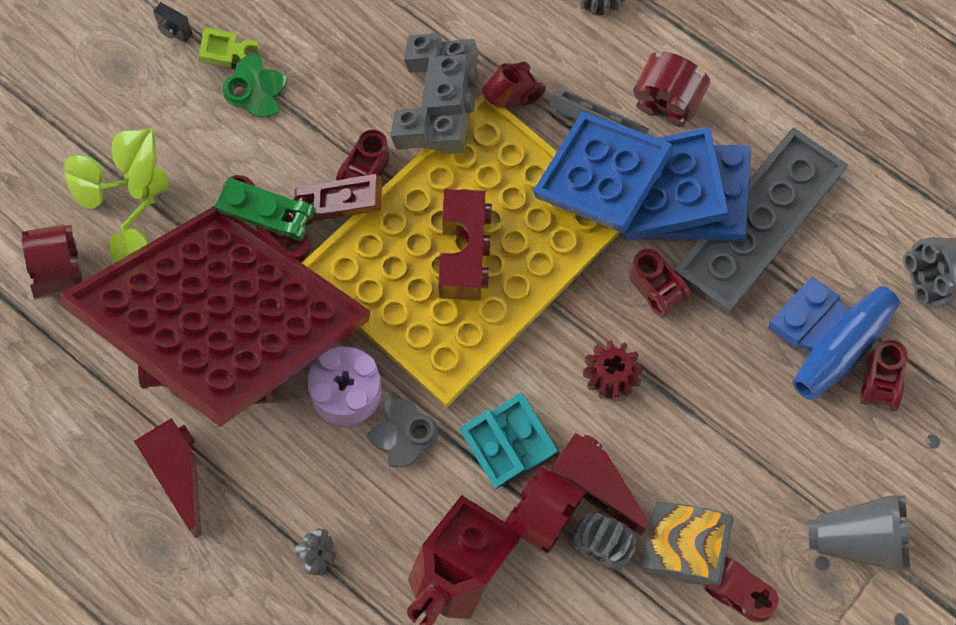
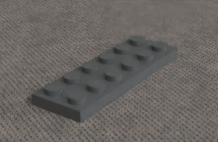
M792 127L749 180L746 241L700 239L675 268L674 272L685 281L688 287L729 315L844 173L848 164Z

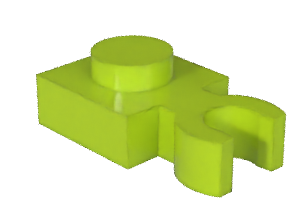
M204 27L198 62L231 68L232 60L239 62L242 58L246 57L244 54L246 51L257 52L258 42L244 40L239 43L236 42L237 33Z

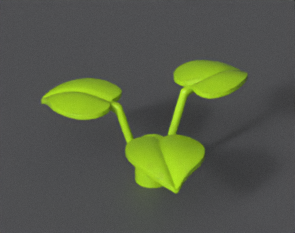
M153 128L126 130L118 133L113 138L112 157L116 167L125 173L124 178L126 180L109 183L102 182V168L100 164L92 157L84 154L71 156L64 162L65 178L70 193L75 201L84 208L94 209L102 204V189L128 186V191L133 198L143 200V203L120 226L121 233H116L110 237L109 248L114 263L150 243L141 231L135 228L129 229V226L148 206L155 203L154 196L165 193L169 188L167 174L163 169L155 167L156 147L155 129Z

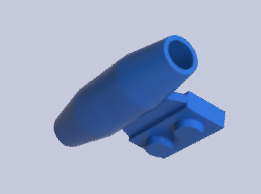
M811 277L775 315L768 329L793 347L811 350L792 382L795 390L804 398L815 400L844 378L881 337L900 305L898 296L889 288L879 286L846 310L837 293L814 277Z

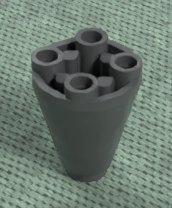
M931 237L918 240L912 246L911 252L905 253L903 257L904 267L910 273L911 282L915 287V297L922 305L941 306L949 304L956 299V238Z
M906 495L883 497L819 515L817 520H808L810 549H819V553L886 569L910 570L909 548H902V544L909 543L908 520L900 521V517H907Z

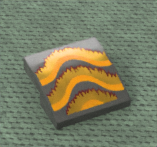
M656 502L641 569L648 575L681 577L685 583L721 586L734 520L733 516L692 505Z

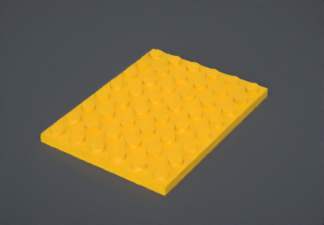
M483 94L475 100V111L470 113L465 153L447 154L442 151L424 148L382 187L381 211L351 216L302 262L305 266L371 311L369 321L358 330L445 409L621 233L535 198L533 190L557 151L505 107L499 108L489 103ZM444 189L486 191L485 203L492 204L491 224H484V235H491L490 256H483L482 267H489L488 288H481V300L439 298L440 253H457L467 246V242L459 236L443 235Z

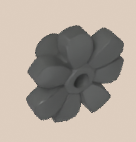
M317 528L314 534L307 533L303 538V543H298L295 548L296 556L300 557V561L306 562L305 572L309 575L321 576L327 570L326 564L334 563L336 554L329 551L334 546L332 536H328L327 529Z

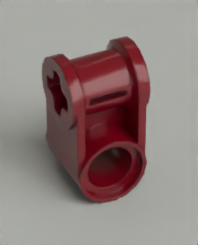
M523 61L501 64L483 86L482 93L489 103L503 108L506 106L530 105L545 93L546 88L543 83L537 82L531 74V67L528 62Z
M375 129L363 132L349 156L341 164L336 180L377 174L380 177L390 159L388 142L384 133ZM371 147L381 148L377 153L371 154L366 152Z
M650 248L638 251L629 270V279L646 299L651 309L663 318L668 315V310L679 301H687L691 298L690 289L659 252ZM641 264L649 265L653 268L654 273H643L638 266Z
M895 339L884 340L870 354L861 387L860 404L866 405L868 402L888 406L890 411L896 412L903 396V380L908 359V352L901 342ZM886 353L890 355L894 360V365L885 364L880 354Z
M726 557L721 586H704V590L714 599L731 607L754 623L767 621L776 611L779 604L778 594L772 586L750 573L747 568L729 557ZM762 596L766 601L764 606L757 610L753 605L755 600Z

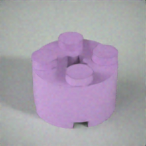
M353 347L331 348L318 357L310 368L308 389L313 405L321 417L329 424L337 427H354L374 415L378 410L382 398L379 371L374 359L365 352ZM344 384H351L346 386L345 391H341L339 389V387H343Z

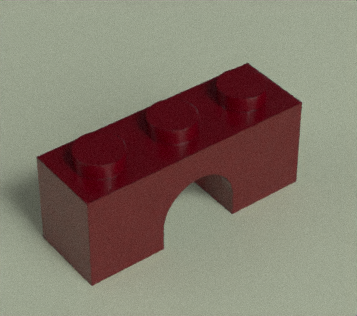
M444 189L443 235L459 236L467 242V246L457 253H440L439 298L481 300V288H488L489 267H482L483 256H490L491 235H484V224H491L492 204L485 203L486 191Z

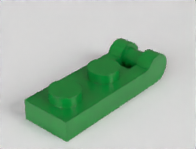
M229 177L215 205V209L219 213L298 241L303 240L307 231L304 227L308 219L311 220L316 211V208L309 203L295 201ZM288 213L294 214L292 222H285Z

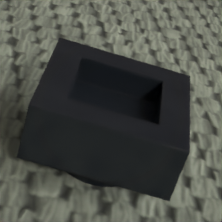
M162 2L153 10L158 24L157 28L164 36L170 39L175 37L184 43L187 42L193 34L187 16Z

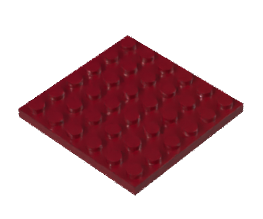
M215 206L60 294V305L219 427H222L366 324L371 313L366 307L241 220L217 212Z

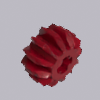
M610 340L607 342L606 350L597 344L594 346V355L588 354L585 357V363L588 367L583 369V377L590 379L587 385L589 390L600 388L598 394L600 399H603L606 392L611 393V398L615 402L618 401L620 392L629 397L633 392L632 387L640 386L642 379L638 374L642 373L643 365L635 362L639 356L637 351L626 353L628 346L626 342L622 343L620 349L615 348L614 342ZM612 367L618 369L614 375L608 373Z

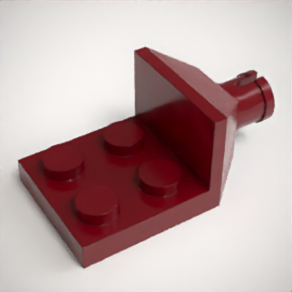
M463 495L459 497L422 544L409 575L408 581L416 600L407 608V614L414 624L424 612L426 616L419 625H434L440 614L446 618L470 619L486 587L521 539V537L503 525V520Z

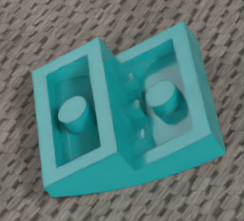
M522 392L492 411L487 409L459 428L495 489L518 479L560 453Z

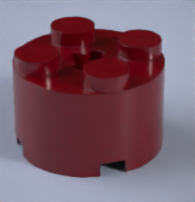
M656 52L650 55L633 88L634 96L638 100L636 106L646 114L653 115L655 111L667 116L666 120L672 125L684 127L687 121L693 119L710 86V78L706 73L702 78L696 72L698 66L680 55L663 52L661 57H656Z
M62 224L21 231L26 269L30 279H33V284H30L34 300L60 296V294L83 282L72 225Z
M541 465L535 476L530 478L520 494L521 501L517 507L512 509L503 525L514 534L548 554L558 540V535H560L570 521L586 491L552 469Z

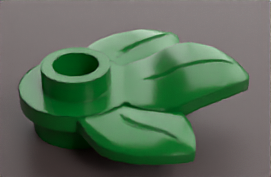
M260 54L248 55L237 63L235 74L225 80L222 87L223 96L230 105L235 107L244 106L253 116H273L279 112V107L274 97L285 87L287 76L275 70L263 69ZM237 87L245 89V93L241 96H236L233 91Z

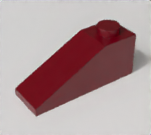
M170 418L134 440L188 530L196 538L201 535L196 456L190 448L195 443V440L185 424L178 428L173 419Z
M575 432L552 466V470L586 491L583 497L585 500L642 536L649 521L607 452L602 450L603 446L593 437L589 435L582 437Z

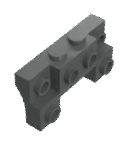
M440 33L408 36L404 61L409 73H427L421 108L395 110L391 138L396 150L426 148L442 151L447 154L465 153L470 113L475 111L473 89L478 87L479 82L476 69L479 51L474 39L443 42Z

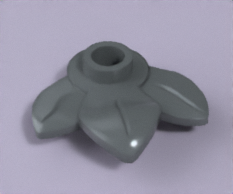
M399 398L386 399L383 405L388 420L371 429L367 433V439L376 448L389 451L388 463L390 467H405L417 459L421 450H426L435 444L438 438V427L431 417L420 415L412 402ZM420 428L427 431V435L421 439L414 436V432Z

